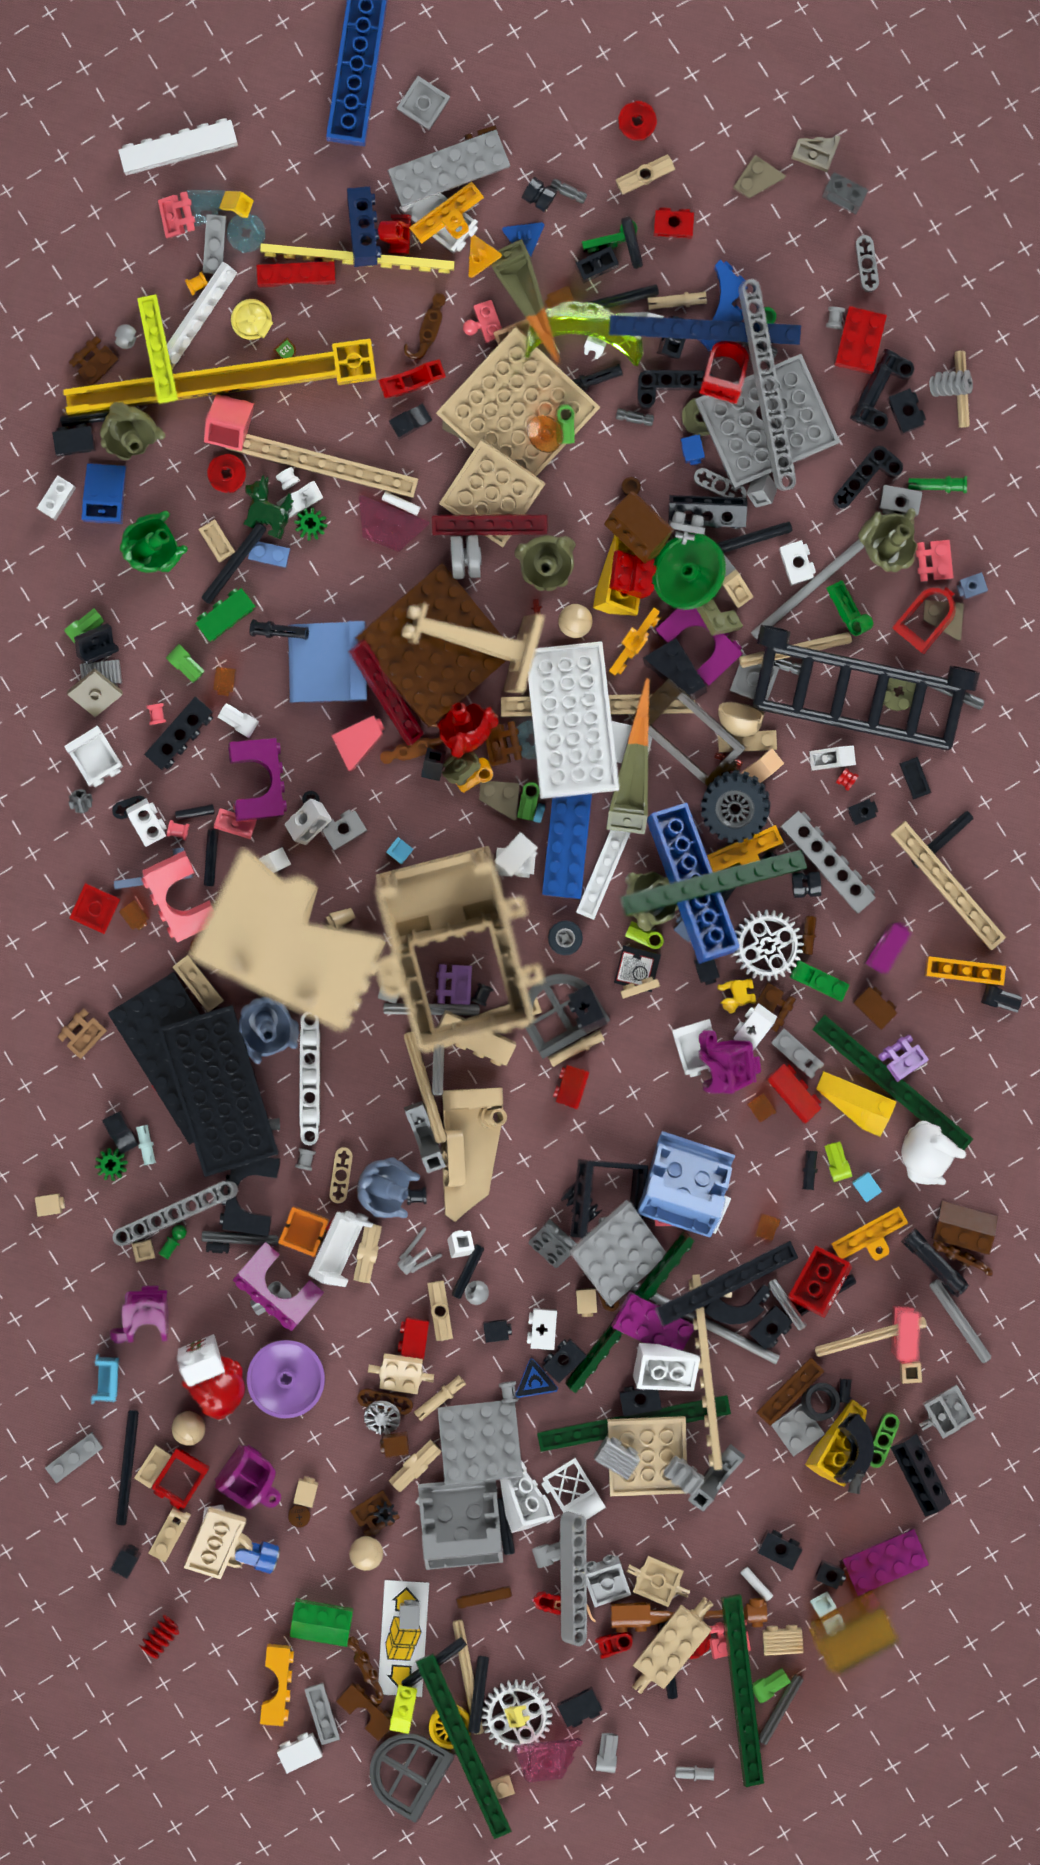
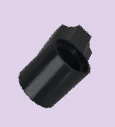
M987 984L981 1003L1018 1013L1023 997Z

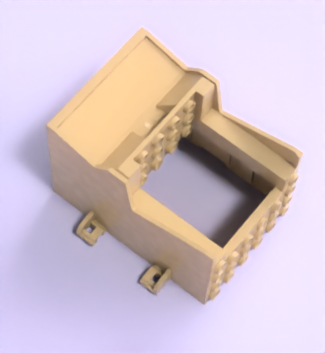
M489 846L376 874L377 893L394 954L383 957L378 961L377 972L385 995L394 997L404 994L418 1050L428 1052L434 1050L435 1046L442 1045V1047H448L453 1045L454 1041L461 1040V1042L473 1040L474 1036L487 1037L492 1035L493 1031L506 1032L511 1030L513 1026L525 1027L534 1021L525 986L544 982L540 964L520 969L508 923L510 919L527 915L523 897L502 899ZM518 903L519 909L512 911L511 905ZM489 926L510 1009L435 1028L414 945L423 947L428 945L429 941L436 940V942L448 940V936L462 937L467 935L466 932L468 931L481 932L486 930L485 927ZM535 972L536 977L529 979L528 974Z
M242 849L190 957L328 1025L343 1030L344 1028H349L353 1017L350 1015L353 1010L358 1009L362 1001L359 998L361 992L366 993L371 983L367 980L370 974H375L378 965L376 962L386 942L378 937L308 925L318 887L300 877L282 881L254 855Z

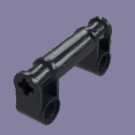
M884 349V355L880 363H877L857 402L858 407L854 415L850 416V419L877 432L885 430L888 424L887 415L874 407L890 375L908 380L914 373V365L911 361L888 349ZM903 365L909 366L911 372L906 375L902 374L900 368ZM881 417L884 419L885 424L880 427L876 426L874 419Z
M916 1228L901 1241L942 1281V1284L953 1296L959 1297L969 1287L967 1281L933 1249Z

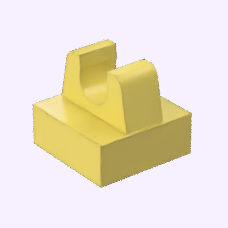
M525 1705L510 1706L504 1709L510 1728L522 1727L530 1719L529 1716H523L522 1710L526 1709Z

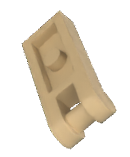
M173 1507L148 1554L166 1562L191 1514L188 1512L184 1513ZM174 1517L181 1520L180 1524L173 1522Z

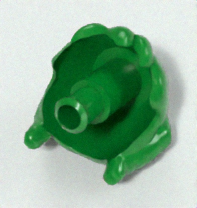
M168 511L141 516L136 520V523L129 525L124 530L120 551L123 558L129 562L133 569L144 573L169 572L176 566L182 555L188 551L187 546L177 545L176 539L165 523L170 515Z

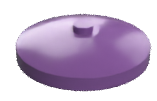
M293 1340L275 1341L263 1347L252 1359L247 1372V1386L254 1403L265 1413L278 1418H293L308 1412L320 1399L325 1384L324 1368L319 1357L308 1346Z

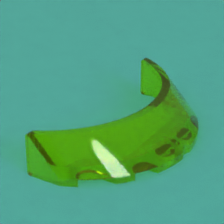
M570 301L560 303L559 306L551 309H545L553 337L565 334L592 336L616 347L634 366L639 365L643 356L642 337L609 335V315L615 314L605 310L604 306L590 302ZM531 325L527 333L525 358H529L533 350L543 343Z

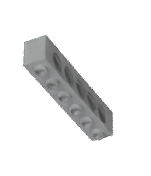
M797 811L780 827L857 914L860 913L876 898L873 895L875 891L869 884L865 886L860 881L862 876L856 870L852 872L848 867L850 863L843 855L840 857L835 852L837 848L831 841L826 842L822 838L823 832L817 826L813 827L809 823L811 821L809 816L804 811L802 813ZM802 826L807 827L809 830V834L805 838L801 837L798 833L799 828ZM814 841H819L822 845L819 852H814L811 848V844ZM827 855L832 856L835 860L831 867L826 866L824 863ZM838 871H846L847 879L845 881H840L837 878ZM853 884L860 887V893L857 896L850 893V887Z

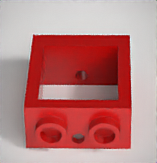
M177 1447L153 1484V1493L162 1499L166 1497L171 1500L170 1504L177 1509H180V1507L184 1509L210 1467ZM176 1458L201 1473L184 1500L159 1485Z

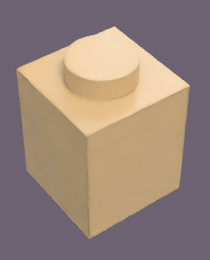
M60 1193L35 1197L38 1217L59 1214L65 1208L64 1197H60Z
M576 1289L578 1314H582V1317L593 1316V1313H597L596 1289Z
M913 1361L911 1364L900 1362V1378L903 1384L922 1382L920 1361Z
M304 1476L303 1479L300 1478L293 1503L312 1508L318 1482H315L314 1478Z

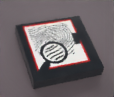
M623 945L614 983L624 986L634 983L637 986L642 984L641 980L653 977V980H655L661 955Z

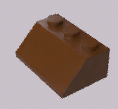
M631 491L611 511L604 523L644 563L659 555L674 530L634 491Z
M942 1201L931 1238L990 1255L998 1216Z

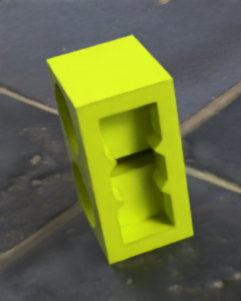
M398 1685L390 1730L409 1734L417 1688Z

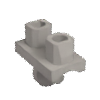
M678 511L674 512L669 525L673 529L683 531V533H675L676 538H682L681 544L685 545L687 540L694 541L695 535L688 534V532L704 534L703 516L693 515L691 524H685L686 514Z

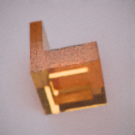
M764 1093L747 1103L759 1122L777 1113Z
M761 1213L754 1236L772 1241L781 1220Z

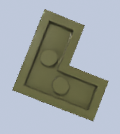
M713 598L697 608L712 636L738 631L743 627L734 610L721 613Z

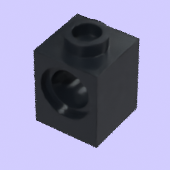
M714 959L700 964L698 960H694L700 983L705 982V985L717 982L716 978L720 976Z
M506 1319L483 1322L486 1343L509 1340L508 1335H512L511 1323L507 1324Z
M822 1560L814 1578L816 1581L837 1589L838 1586L843 1585L846 1575H844V1569ZM829 1571H835L837 1575L835 1579L828 1580L826 1574Z

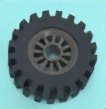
M734 770L731 774L725 772L721 777L718 775L707 786L702 799L701 815L705 819L704 824L706 827H710L712 834H718V838L723 840V837L727 838L728 842L733 843V840H738V843L743 842L746 838L750 840L755 834L758 835L762 827H765L771 806L769 793L765 791L763 782L760 784L756 776L750 777L748 772L744 771V774H740L739 770ZM734 803L739 804L741 810L734 812L730 806Z

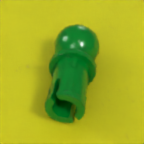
M183 1225L174 1226L172 1237L167 1236L168 1240L158 1254L169 1260L177 1245L180 1246L178 1240L186 1236V1227Z

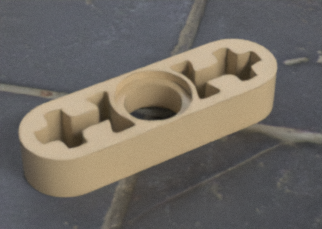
M347 1147L339 1148L335 1153L330 1187V1199L334 1203L344 1202L348 1194L353 1154ZM343 1151H346V1154L349 1155V1158L345 1160V1165H349L348 1168L343 1166L336 1167L337 1163L341 1164L342 1159L338 1155L342 1154ZM338 1170H344L347 1173L345 1180H337L335 1175ZM334 1182L346 1184V1188L341 1187V1193L344 1194V1197H340V1200H336V1196L333 1195V1192H337L338 1186H334Z

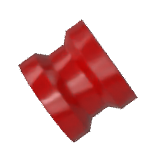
M845 767L835 783L838 785L842 784L845 790L849 791L859 775L851 773L850 769Z

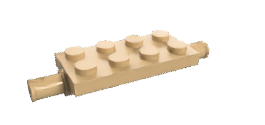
M703 1597L694 1610H688L680 1605L633 1663V1666L642 1672V1675L632 1685L635 1690L638 1689L637 1692L642 1694L651 1681L665 1689L711 1632L712 1628L703 1621V1616L713 1606L710 1600L707 1602L708 1599Z

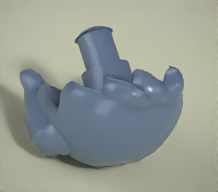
M261 997L252 1000L249 1005H245L241 1010L239 1031L242 1034L248 1056L256 1064L261 1063L262 1056L276 1054L286 1049L288 1045L292 1049L297 1048V1040L300 1034L299 1024L291 1018L284 1004L274 1001L269 997Z
M394 1157L374 1161L367 1165L360 1175L357 1185L358 1199L364 1208L369 1210L375 1217L407 1218L408 1212L401 1205L408 1197L407 1188L409 1181H418L420 1175L410 1170L403 1162L398 1161Z

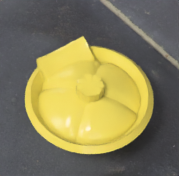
M256 299L241 301L235 306L231 315V324L234 331L240 337L248 340L265 338L273 324L269 308L263 302Z

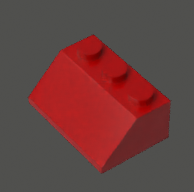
M783 1063L768 1075L766 1080L798 1118L806 1124L822 1109L819 1106L822 1102L815 1094L812 1096L807 1091L809 1087L802 1079L798 1081L794 1076L796 1071L790 1064L786 1066Z

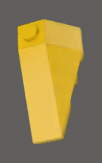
M614 535L596 588L593 608L608 614L636 616L638 615L640 598L609 588L614 551L620 550L635 555Z
M824 1071L816 1087V1090L861 1129L877 1136H881L896 1105V1101Z
M851 1400L815 1446L805 1463L808 1468L819 1476L845 1487L846 1483H838L834 1476L849 1459L850 1443L837 1427L849 1413L859 1414L864 1421L867 1410L854 1400Z

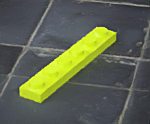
M157 295L137 298L158 402L161 404L178 400Z

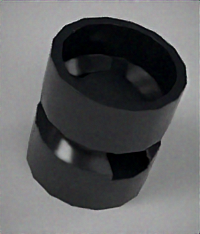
M534 177L521 198L530 204L534 202L535 207L545 213L558 191L549 185L544 187V182Z
M808 872L807 875H804V873H792L793 897L804 898L806 894L810 897L821 896L820 872ZM807 882V887H803L802 883Z

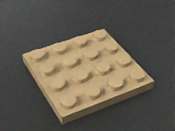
M481 439L439 504L454 515L526 514L546 483ZM485 535L502 548L511 537V535Z
M685 1416L607 1419L608 1437L610 1439L615 1437L621 1441V1445L625 1448L631 1447L635 1449L640 1458V1462L628 1480L609 1469L610 1496L685 1493L680 1486L672 1484V1480L664 1475V1469L675 1456L687 1461Z

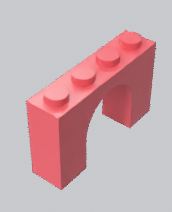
M185 850L142 870L144 875L141 878L146 889L150 888L152 892L150 897L153 904L159 905L161 910L158 913L163 922L167 921L169 925L167 931L170 937H175L178 943L203 931L214 909L210 900L185 911L174 909L166 901V893L169 887L174 882L194 873L193 866Z
M893 1306L892 1325L898 1324L897 1335L892 1336L891 1353L901 1363L911 1364L913 1360L918 1358L920 1313L914 1311L913 1307Z

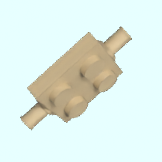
M384 1353L381 1366L369 1364L368 1373L379 1374V1389L418 1395L419 1385L422 1381L433 1382L434 1374L423 1373V1359Z
M649 1555L640 1569L630 1564L626 1572L637 1576L633 1592L669 1607L676 1593L686 1598L690 1593V1590L680 1587L683 1570Z

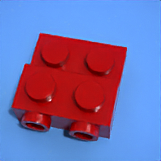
M620 550L614 551L609 588L640 599L650 596L654 590L652 576L655 575L657 569L656 565H654V559L644 563L636 555Z

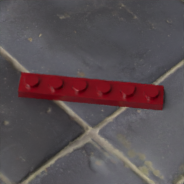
M548 514L432 515V535L548 534Z
M360 640L348 653L407 746L413 745L424 732L395 686L381 669L378 659L366 640Z

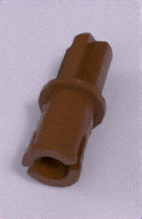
M815 916L805 917L804 933L801 934L803 936L802 943H804L801 949L803 953L801 954L813 955L814 939L817 938V935H815L817 918Z

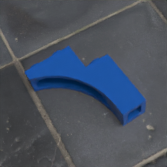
M720 260L714 266L720 285V300L717 312L712 320L742 322L744 320L742 309L737 305L734 307L732 304L740 297L739 286L746 280L740 275L737 277L732 272L734 270L727 261L723 263ZM698 339L710 353L712 347L720 342L719 340Z

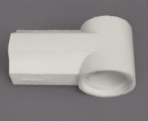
M227 703L218 715L219 719L233 726L236 731L250 738L259 723L253 717L246 713H241Z

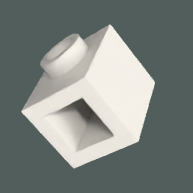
M455 1231L447 1239L451 1258L467 1256L474 1251L471 1231Z

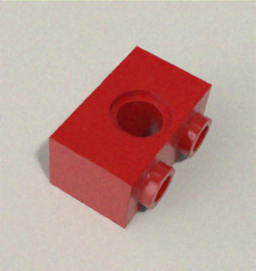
M666 207L655 210L653 236L692 239L694 213L690 212V209H679L678 212L671 211V208ZM671 218H676L679 221V225L672 227L668 221Z

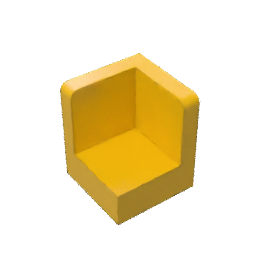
M225 191L219 208L221 210L233 211L242 218H248L254 200L242 191Z

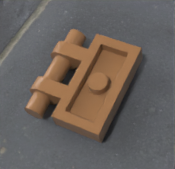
M84 1008L73 1016L74 1019L67 1026H64L61 1029L62 1032L57 1036L62 1042L69 1037L71 1041L67 1047L80 1059L108 1031L94 1017L87 1022L84 1018L89 1013ZM79 1024L82 1025V1030L75 1035L72 1031Z

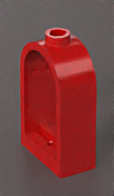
M720 341L712 347L700 394L737 404L749 362L748 352L743 346L733 341ZM720 356L734 359L741 368L738 384L709 376L713 359Z
M947 587L944 589L929 588L923 591L892 629L922 654H925L955 616L956 605L952 598L954 593ZM934 594L943 595L949 601L950 609L948 615L930 637L924 641L904 624L927 597Z

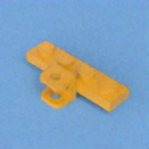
M470 182L409 228L421 244L444 227L452 237L459 239L469 231V226L462 214L484 197L473 182ZM458 227H462L461 231H456Z
M653 608L638 630L633 627L621 643L625 646V649L613 664L609 673L613 676H616L617 673L622 674L627 667L624 663L628 657L632 659L635 654L637 655L648 640L649 633L647 630L650 626H656L660 620L658 616L660 611Z
M774 825L761 831L758 835L755 834L750 840L746 838L743 842L731 844L707 855L712 871L717 872L738 863L744 865L759 861V854L784 844L777 826Z
M898 1206L831 1243L837 1256L842 1259L866 1247L870 1256L875 1261H878L889 1254V1247L883 1237L907 1225L908 1221ZM877 1247H881L883 1249V1252L881 1254L876 1253Z

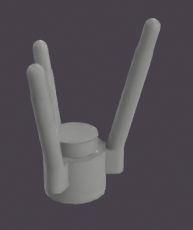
M426 1228L420 1231L407 1250L399 1257L401 1260L397 1265L406 1275L410 1272L414 1273L423 1266L442 1257V1254H438L416 1265V1261L428 1251L426 1248L415 1257L411 1255L407 1257L423 1236Z

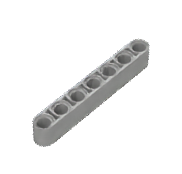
M232 1181L218 1183L117 1229L113 1233V1241L119 1246L130 1245L235 1197L238 1193V1187ZM225 1185H229L231 1188L229 1195L224 1193ZM209 1192L214 1197L211 1203L206 1199V1195ZM192 1200L196 1203L194 1211L189 1208V1203ZM174 1208L179 1211V1216L176 1219L172 1216ZM157 1216L162 1221L159 1227L154 1222ZM139 1224L144 1226L143 1234H140L137 1230ZM122 1232H125L127 1235L125 1242L120 1239Z
M567 1511L562 1514L560 1519L561 1638L566 1643L582 1646L587 1639L586 1519L583 1515Z

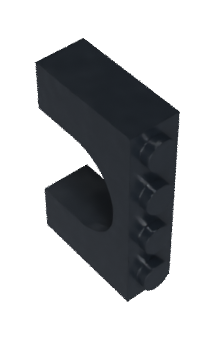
M268 1157L233 1168L230 1175H226V1181H232L238 1187L244 1178L252 1175L278 1178L281 1158ZM225 1185L228 1186V1192L226 1195H229L231 1192V1188L229 1185ZM237 1195L222 1202V1205H225V1213H221L219 1224L223 1225V1230L269 1236L271 1215L246 1211L240 1206Z

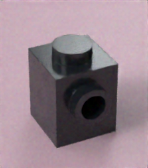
M427 747L421 777L440 781L446 756L445 751Z
M870 799L847 808L854 826L877 817L878 808L875 802H871Z

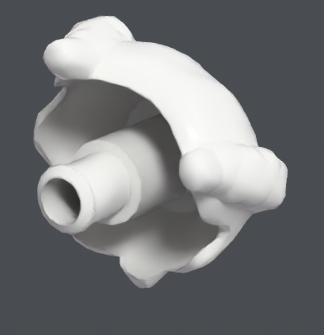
M920 1121L915 1127L910 1128L908 1134L905 1135L902 1145V1159L907 1167V1175L912 1182L919 1184L945 1185L946 1180L942 1175L949 1168L954 1157H966V1152L944 1136L939 1126L927 1121Z

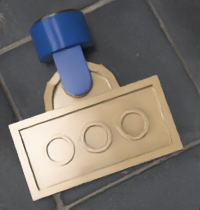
M209 1507L184 1563V1568L221 1579L226 1566L241 1568L243 1564L252 1565L255 1570L270 1574L274 1571L278 1562L280 1548L277 1545L264 1541L261 1544L252 1543L247 1535L241 1533L246 1523V1518Z

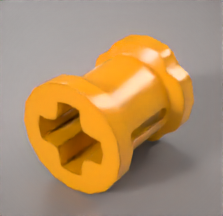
M202 271L199 272L198 276L185 280L192 296L208 284Z

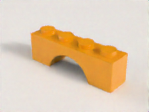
M267 1645L265 1666L276 1674L279 1681V1689L271 1699L262 1702L261 1725L283 1726L284 1721H288L289 1709L285 1708L286 1702H290L291 1690H287L288 1682L292 1681V1671H289V1663H293L294 1651H291V1646Z

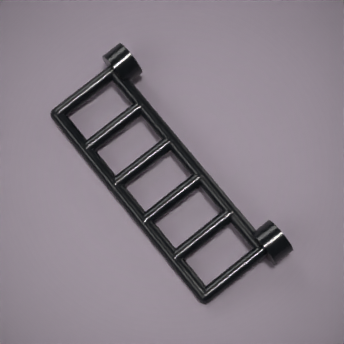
M760 625L757 644L766 647L753 699V707L756 710L942 750L952 749L966 690L976 691L980 672L968 668L950 666L947 678L791 645L788 644L791 631L768 625ZM776 653L802 659L792 705L765 700ZM814 662L840 667L830 713L803 708ZM852 670L878 675L868 721L841 716ZM889 678L916 683L905 730L879 724ZM927 686L953 691L943 738L917 732Z

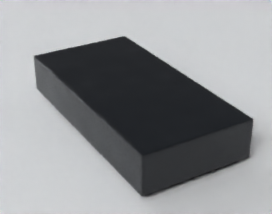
M918 757L899 764L913 800L931 793Z

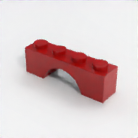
M335 262L257 265V284L259 288L279 287L287 284H336Z

